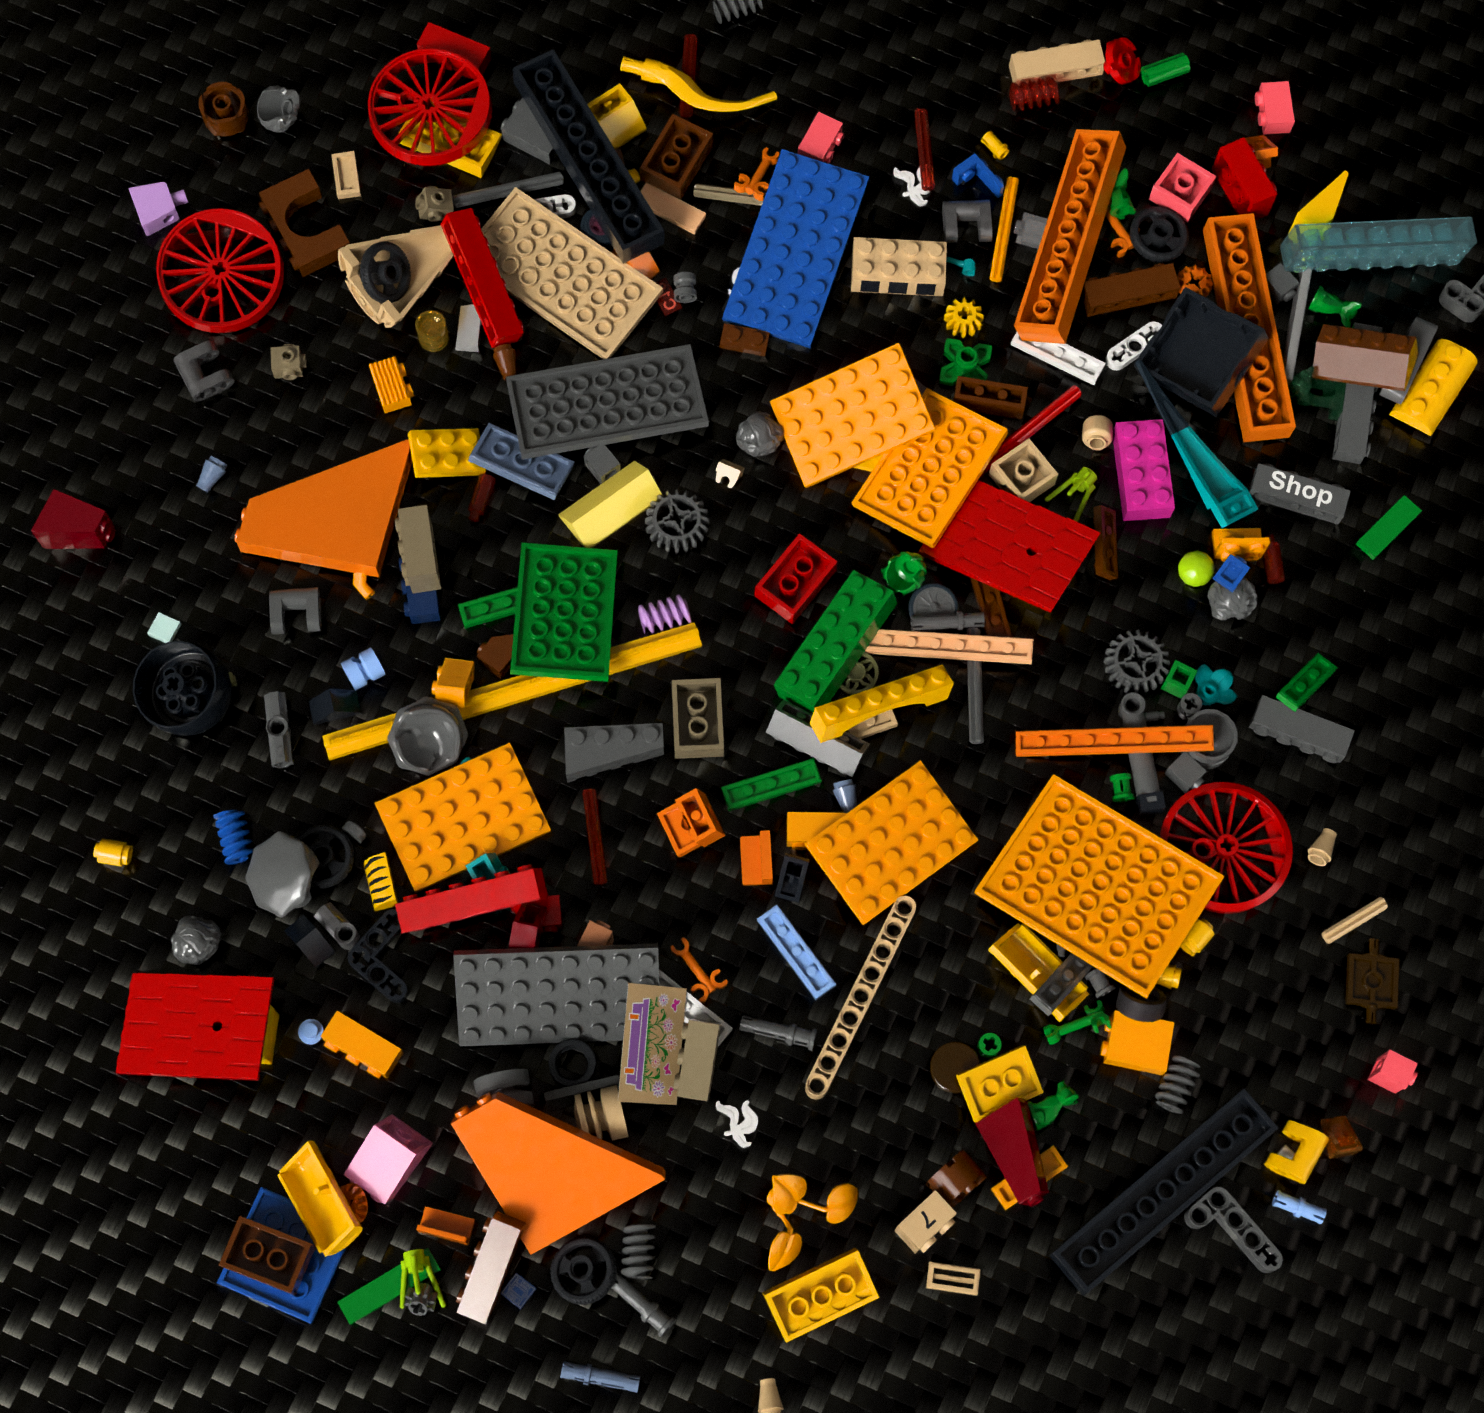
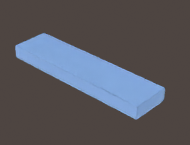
M778 905L757 918L758 923L815 1000L836 986L829 973Z

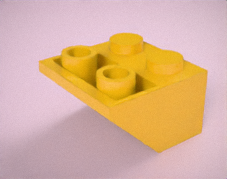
M620 83L587 104L615 150L647 130L634 100Z

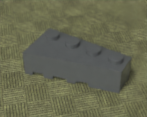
M663 723L564 728L567 783L584 776L596 775L598 772L608 769L620 768L622 765L632 762L637 763L664 755Z

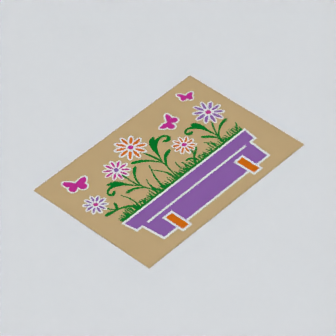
M628 983L618 1102L677 1105L678 1090H673L675 1075L680 1071V1065L677 1064L679 1049L682 1048L681 1036L687 988Z

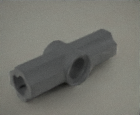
M278 691L269 692L264 695L271 765L278 768L289 767L294 763L285 692ZM276 726H284V730L280 734L273 733Z

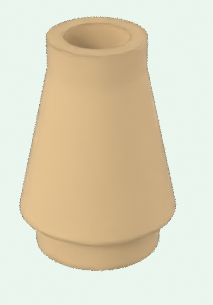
M1328 828L1323 829L1320 836L1308 849V859L1310 862L1318 866H1325L1331 861L1337 837L1335 831Z
M774 1378L760 1380L758 1413H782L784 1408L776 1386V1380Z

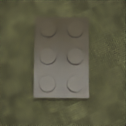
M427 505L398 509L399 518H395V526L400 540L398 541V548L403 562L401 563L402 576L405 579V585L411 587L412 593L441 589L433 526Z
M721 678L672 680L675 759L724 757Z
M691 1018L688 1023L683 1024L681 1039H686L685 1047L679 1049L677 1064L682 1065L681 1073L675 1075L673 1090H678L677 1097L702 1101L709 1100L721 1022Z

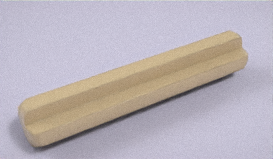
M1383 897L1377 898L1322 932L1323 939L1327 944L1334 942L1388 908L1387 902Z

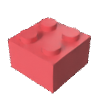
M1177 153L1153 186L1149 200L1162 208L1166 207L1169 210H1173L1182 217L1181 219L1188 223L1211 191L1216 176Z

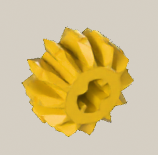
M964 297L962 303L955 299L952 305L947 306L944 321L947 322V330L953 329V336L961 333L962 338H965L966 333L973 336L975 335V330L979 331L981 329L984 315L981 314V306L974 307V300L967 303Z

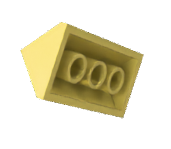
M633 461L558 515L584 548H593L648 509L651 501L657 502V496L659 494L662 495L649 470Z

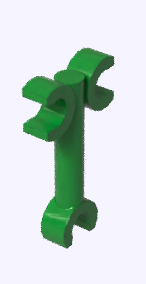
M1098 1000V1007L1095 1009H1089L1088 1005H1085L1084 1010L1087 1016L1061 1026L1053 1024L1045 1026L1043 1030L1049 1045L1059 1042L1061 1036L1092 1025L1095 1033H1099L1098 1027L1102 1024L1107 1025L1108 1029L1111 1028L1110 1018L1105 1014L1102 1002Z

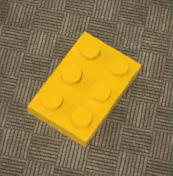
M478 428L409 431L408 438L415 478L484 476L486 473L485 468L468 461L471 452L480 439Z
M1024 1045L956 1074L973 1121L976 1123L1016 1097L1029 1100L1044 1093L1027 1048Z

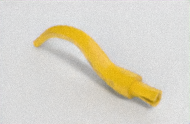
M623 56L620 71L640 75L643 81L664 84L684 102L708 111H740L777 100L775 91L747 101L721 100L705 94L690 76L663 62L646 58L644 62Z

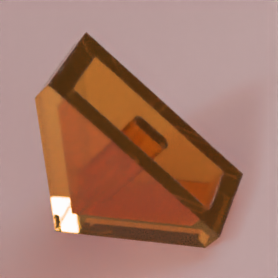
M1346 1116L1321 1120L1323 1134L1329 1138L1326 1145L1329 1159L1350 1156L1362 1151V1145Z

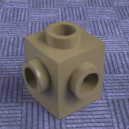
M435 186L425 187L416 198L415 205L416 209L419 210L420 219H427L431 222L443 221L447 213L454 211L450 189H440Z
M284 344L282 347H271V370L275 379L294 380L297 377H303V368H307L306 354L301 353L299 345Z

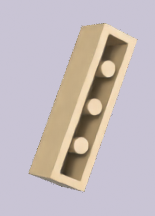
M1084 40L1076 44L1065 43L1058 47H1041L1028 52L1018 51L1015 54H1011L1009 69L1014 89L1016 90L1103 75L1105 59L1100 40Z

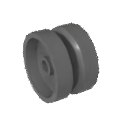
M1214 709L1198 711L1189 718L1185 726L1213 725L1214 751H1193L1187 753L1204 769L1210 770L1219 767L1228 759L1237 744L1238 731L1234 722L1227 714Z
M528 1069L499 1071L474 1080L475 1092L478 1096H483L486 1093L493 1095L496 1092H500L526 1105L535 1106L533 1093L529 1090H522L531 1084Z

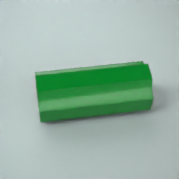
M1182 52L1143 66L1141 68L1142 80L1144 84L1150 87L1189 73L1191 69L1190 61L1187 55Z

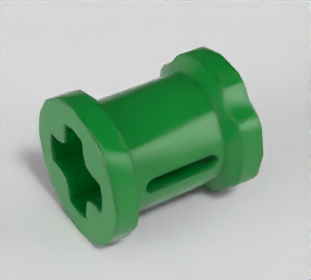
M1120 773L1109 777L1110 782H1113V802L1121 803L1134 800L1135 797L1131 793L1130 786L1131 774Z
M994 1033L984 1034L977 1043L978 1054L984 1059L994 1058L1002 1046L1000 1038ZM991 1041L993 1043L992 1048L987 1051L985 1049L986 1044Z

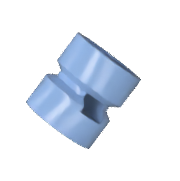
M371 647L359 653L357 659L351 657L340 663L355 691L367 685L369 679L375 681L386 675Z

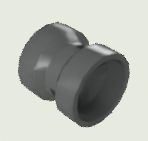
M691 272L675 274L673 276L674 285L676 286L674 300L679 303L695 301L697 299V290L694 288L696 285V275Z

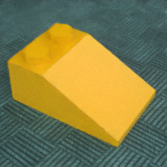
M1346 170L1303 207L1294 219L1288 234L1307 252L1314 246L1316 248L1320 247L1326 240L1325 235L1332 228L1330 224L1334 218L1349 174Z

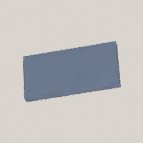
M488 423L468 460L553 500L559 494L575 463L557 453L522 460L517 435L491 423Z

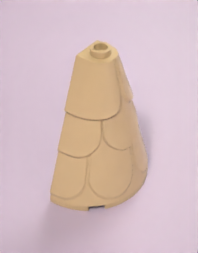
M441 225L410 230V233L348 244L338 250L339 266L341 271H346L347 280L345 282L351 294L377 324L385 323L384 326L386 328H390L402 321L416 301L424 295L435 278L441 276L454 258ZM378 242H390L399 246L406 254L411 267L409 288L401 299L393 303L389 300L380 303L372 299L365 291L366 289H364L360 278V264L363 254L371 245ZM381 250L375 255L374 260L387 261L390 258V252ZM399 282L394 284L395 288L398 287ZM374 284L377 290L383 293V285Z

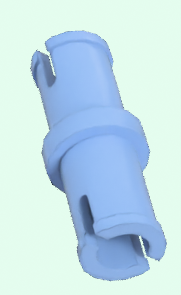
M1279 1190L1276 1191L1275 1195L1277 1197L1274 1196L1272 1206L1289 1211L1297 1218L1302 1216L1318 1224L1323 1223L1324 1220L1321 1218L1325 1219L1327 1209L1308 1203L1305 1198H1295Z

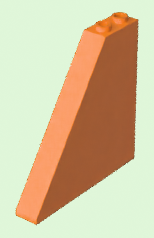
M409 439L249 499L247 507H244L242 510L241 527L235 533V542L240 551L380 577L395 525V518L398 514L412 465Z
M496 1092L493 1095L486 1093L476 1100L477 1104L469 1108L466 1105L458 1109L454 1113L455 1116L451 1122L452 1127L505 1214L526 1222L521 1240L530 1255L665 1180L666 1171L663 1167L500 1092Z

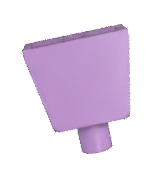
M166 182L128 188L146 236L178 221L179 216L176 207L188 203L184 189L170 194Z

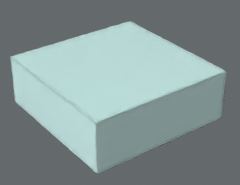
M158 612L147 634L164 643L172 642L182 624Z

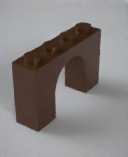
M309 169L259 192L261 202L258 204L264 216L268 214L271 218L268 222L274 234L279 233L281 237L279 243L283 251H289L291 255L289 261L294 271L299 269L302 277L337 261L338 250L350 244L340 224L311 237L297 235L289 229L290 218L298 209L322 198L319 186Z

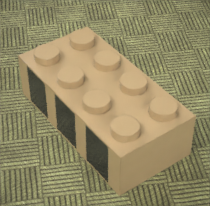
M854 237L851 292L943 296L946 285L947 242Z

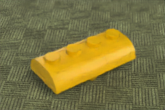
M1447 339L1437 340L1419 367L1402 404L1396 403L1389 415L1432 436L1477 366L1476 356L1471 351Z
M1017 923L988 949L1032 995L1063 963L1025 924L1020 925ZM1080 981L1051 1014L1061 1022L1089 995L1086 991L1088 987Z
M307 1141L284 1165L277 1176L318 1252H323L325 1257L345 1249L358 1237L363 1228L336 1182L332 1171L325 1162L317 1144L314 1141Z

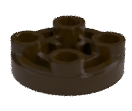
M949 1042L939 1047L934 1053L930 1062V1073L939 1089L949 1093H962L956 1074L981 1063L977 1053L970 1046L961 1042Z

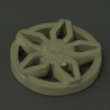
M866 652L862 654V657H865L866 660L856 663L847 676L846 687L843 684L840 686L842 691L854 695L875 686L879 670L876 661L870 654ZM871 663L869 667L866 669L863 666L865 664ZM872 667L874 668L875 672L874 679H872V677L869 674H867V672H869L872 669ZM867 678L870 684L864 682L863 679ZM850 682L855 683L852 689H849ZM858 682H860L862 686H865V688L856 690L858 687Z

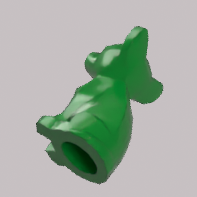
M1126 168L1117 176L1112 192L1111 211L1109 212L1112 217H1116L1119 220L1125 219V216L1128 214L1134 215L1136 213V208H1134L1131 202L1130 195L1126 192L1129 171Z
M1320 286L1309 310L1316 313H1338L1341 316L1342 324L1350 328L1351 320L1356 316L1362 304L1357 301H1342L1337 296L1326 292Z
M1064 1081L1057 1084L1056 1095L1047 1096L1039 1103L1027 1102L1037 1131L1050 1125L1058 1116L1062 1106L1079 1103L1077 1100L1079 1098L1078 1094H1076L1072 1087L1066 1086Z

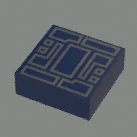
M515 1273L500 1294L521 1310L537 1288L518 1273Z

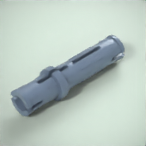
M563 1361L560 1378L581 1381L584 1385H588V1383L598 1384L635 1393L638 1391L640 1376L592 1367V1364L588 1363L586 1366Z

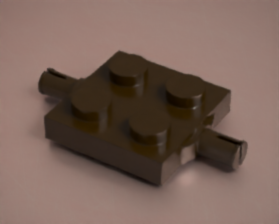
M1375 938L1369 939V953L1363 955L1349 953L1347 955L1345 1004L1366 1008L1367 1024L1377 1023V1009L1398 1008L1399 958H1389L1379 954L1380 940Z

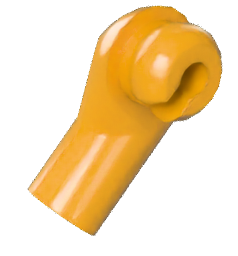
M354 573V587L366 600L369 599L370 595L375 594V591L367 583L368 575Z

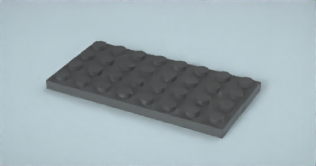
M690 344L506 377L522 460L709 426Z
M658 943L454 951L459 1046L561 1043L570 1039L583 1042L623 1040L628 983L660 986Z

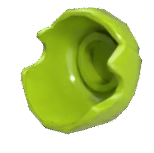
M1199 550L1185 554L1178 565L1179 577L1185 584L1193 587L1207 584L1214 575L1215 566L1213 559L1207 553Z

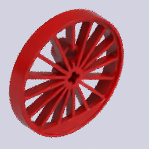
M417 49L396 57L376 76L368 97L369 121L377 141L394 157L415 165H442L465 156L480 143L491 122L492 99L484 77L469 60L457 53L444 49ZM424 63L427 94L424 93L410 68L411 66ZM428 63H442L430 94ZM447 65L458 68L459 70L438 91ZM406 69L420 95L396 78L395 75ZM464 73H467L473 79V81L448 92ZM391 81L404 91L397 94L383 89ZM478 87L475 98L451 100ZM380 96L398 102V105L377 107V102ZM408 100H411V101L414 102L413 104H405V105H403V103L406 102V101H408ZM473 105L471 113L452 108ZM402 114L380 126L376 121V115ZM448 115L467 119L466 127L464 128ZM440 118L462 133L457 146L454 145ZM412 119L392 141L383 133ZM420 122L411 150L399 147L398 144ZM429 122L431 153H417L416 150L425 125ZM433 122H437L451 149L435 152Z
M208 209L188 216L168 233L158 253L156 273L161 295L168 308L176 317L187 325L201 331L229 333L253 325L270 311L282 289L284 264L277 243L267 229L257 220L236 210ZM207 222L215 224L217 258H215L199 225ZM220 225L232 228L222 257ZM196 227L212 260L183 235ZM237 230L247 233L246 238L228 256ZM254 237L268 243L236 258ZM180 239L206 262L172 252L171 250ZM266 251H273L275 263L239 265ZM168 257H172L203 268L166 270ZM224 268L225 272H220L217 275L216 271H221ZM275 269V277L272 284L237 273ZM202 274L175 288L167 290L165 280L167 276ZM232 277L268 288L270 292L264 301L261 302ZM205 281L181 307H178L171 299V296ZM229 282L254 301L258 307L251 313L244 315ZM224 285L228 289L241 315V318L225 322ZM210 289L219 290L218 295L213 298L207 296V292ZM202 294L205 303L199 318L192 317L185 311ZM209 305H219L220 322L204 321Z
M1208 783L1185 793L1170 808L1164 819L1159 836L1167 842L1170 839L1193 844L1189 852L1185 853L1204 864L1216 857L1210 868L1213 869L1220 860L1218 869L1220 874H1223L1225 862L1234 903L1217 902L1220 890L1219 885L1214 893L1213 901L1210 900L1204 909L1209 912L1221 914L1239 913L1262 904L1271 898L1282 886L1292 863V838L1289 827L1281 812L1263 794L1237 783ZM1215 793L1232 794L1225 834ZM1206 794L1210 795L1218 833L1194 800L1195 798ZM1239 795L1249 799L1253 804L1231 835L1230 829L1236 796ZM1190 803L1211 835L1179 815L1178 811L1185 804ZM1258 805L1263 822L1236 838V834L1254 807ZM1176 819L1203 838L1193 839L1169 833L1172 820ZM1265 826L1268 839L1238 843ZM1223 843H1225V846L1227 847L1230 846L1228 852L1226 851V848H1221V845ZM1269 844L1272 856L1241 848ZM1196 846L1205 847L1208 855H1198ZM1242 856L1273 862L1275 878ZM1238 862L1270 882L1272 886L1266 892L1260 894ZM1231 864L1254 895V899L1240 903Z

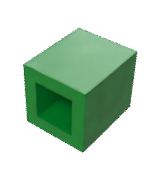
M1175 660L1161 689L1181 699L1187 693L1198 670Z

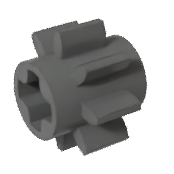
M420 1283L421 1293L419 1295L416 1294L415 1288L408 1287L404 1305L408 1306L409 1311L414 1315L422 1316L428 1310L434 1311L438 1294L427 1283Z

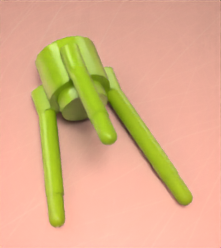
M1082 467L1078 473L1075 472L1066 482L1047 496L1045 501H1050L1072 483L1073 486L1067 492L1068 496H1071L1076 490L1080 492L1086 490L1074 517V520L1078 522L1091 493L1096 488L1094 482L1097 480V475L1091 469Z
M423 1249L404 1252V1260L400 1261L402 1269L400 1308L403 1309L405 1307L407 1270L409 1274H413L415 1292L419 1295L421 1293L419 1273L424 1271V1266L434 1291L438 1294L437 1298L441 1307H445L446 1303L431 1268L429 1256H424Z

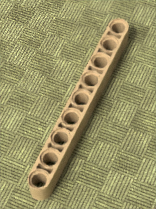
M900 896L894 903L815 1062L805 1086V1092L811 1099L818 1100L826 1095L916 911V903L910 896ZM906 904L910 907L911 912L902 914L899 912L898 906ZM889 926H896L899 928L900 934L891 936L887 932V928ZM882 947L886 948L889 956L880 958L876 954V950ZM870 969L875 970L879 977L876 980H869L865 976V972ZM860 991L864 992L868 1000L862 1003L858 1002L854 998V994ZM846 1014H853L857 1022L853 1025L846 1024L843 1017ZM835 1036H842L846 1044L843 1047H836L832 1043V1039ZM825 1058H830L834 1061L835 1067L831 1070H826L822 1067L821 1061ZM820 1081L824 1086L823 1091L813 1092L810 1088V1083Z

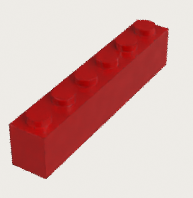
M472 208L447 213L441 222V227L491 347L495 348L503 344L516 343L524 333L523 324L516 315L514 302L509 298L506 291L505 280L499 274L497 261L492 257L489 250L488 240L483 236L479 218L475 216Z
M532 864L518 867L517 873L510 874L509 870L495 873L494 879L487 880L486 876L472 879L471 885L464 886L463 882L449 885V890L441 892L440 888L426 891V896L418 898V894L403 897L404 902L395 904L401 933L415 932L548 898L542 868H533Z

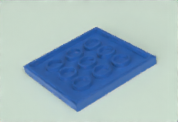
M261 1187L247 1219L304 1240L315 1246L291 1200ZM315 1248L296 1296L223 1268L217 1284L312 1324L346 1248L325 1257L323 1252L319 1253L317 1248Z

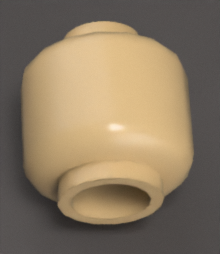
M1102 415L1088 417L1083 423V443L1093 450H1102L1111 444L1113 440L1112 421Z

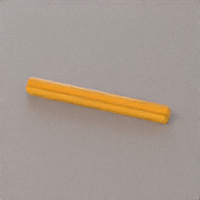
M1010 176L1006 180L989 278L992 282H1001L1003 277L1019 179Z

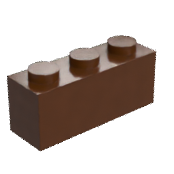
M958 376L953 401L973 412L1021 420L1025 409L1028 387Z

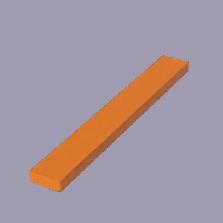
M1213 725L1016 731L1017 757L1214 751Z

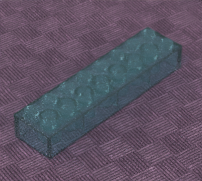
M1472 217L1295 224L1280 245L1284 270L1294 271L1295 273L1304 272L1307 269L1322 272L1328 269L1344 271L1350 268H1360L1361 270H1366L1371 267L1387 269L1393 266H1403L1405 268L1415 265L1430 267L1437 264L1452 266L1460 263L1477 243Z

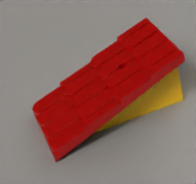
M978 480L934 549L923 544L918 554L1051 613L1097 540L1100 532Z
M132 973L116 1073L259 1081L261 1064L272 1065L279 1014L270 1004L274 978Z

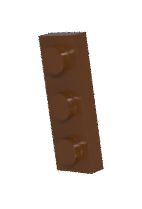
M1099 505L1094 507L1093 518L1094 530L1100 532L1094 543V566L1096 575L1113 580L1118 578L1116 511Z

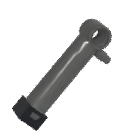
M1132 692L1123 697L1118 707V714L1122 719L1123 728L1148 727L1147 722L1164 719L1166 717L1165 712L1153 711L1145 713L1144 698L1140 694ZM1126 704H1134L1137 711H1129ZM1128 753L1137 797L1135 805L1138 817L1162 814L1166 806L1163 791H1160L1153 753Z

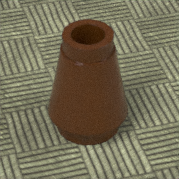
M511 344L495 347L493 349V358L504 381H506L507 376L517 375L515 349L512 348Z

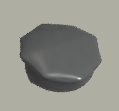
M425 696L397 711L387 736V741L395 756L398 767L430 776L452 766L458 761L468 738V731L460 710L456 705Z
M278 831L254 848L245 880L256 905L282 918L293 909L304 907L309 903L312 898L310 892L312 877L320 862L312 849L303 841L285 832Z

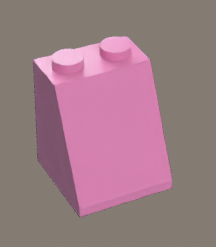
M391 1114L373 1126L344 1173V1176L349 1179L350 1183H355L367 1191L373 1200L386 1204L396 1196L433 1143Z

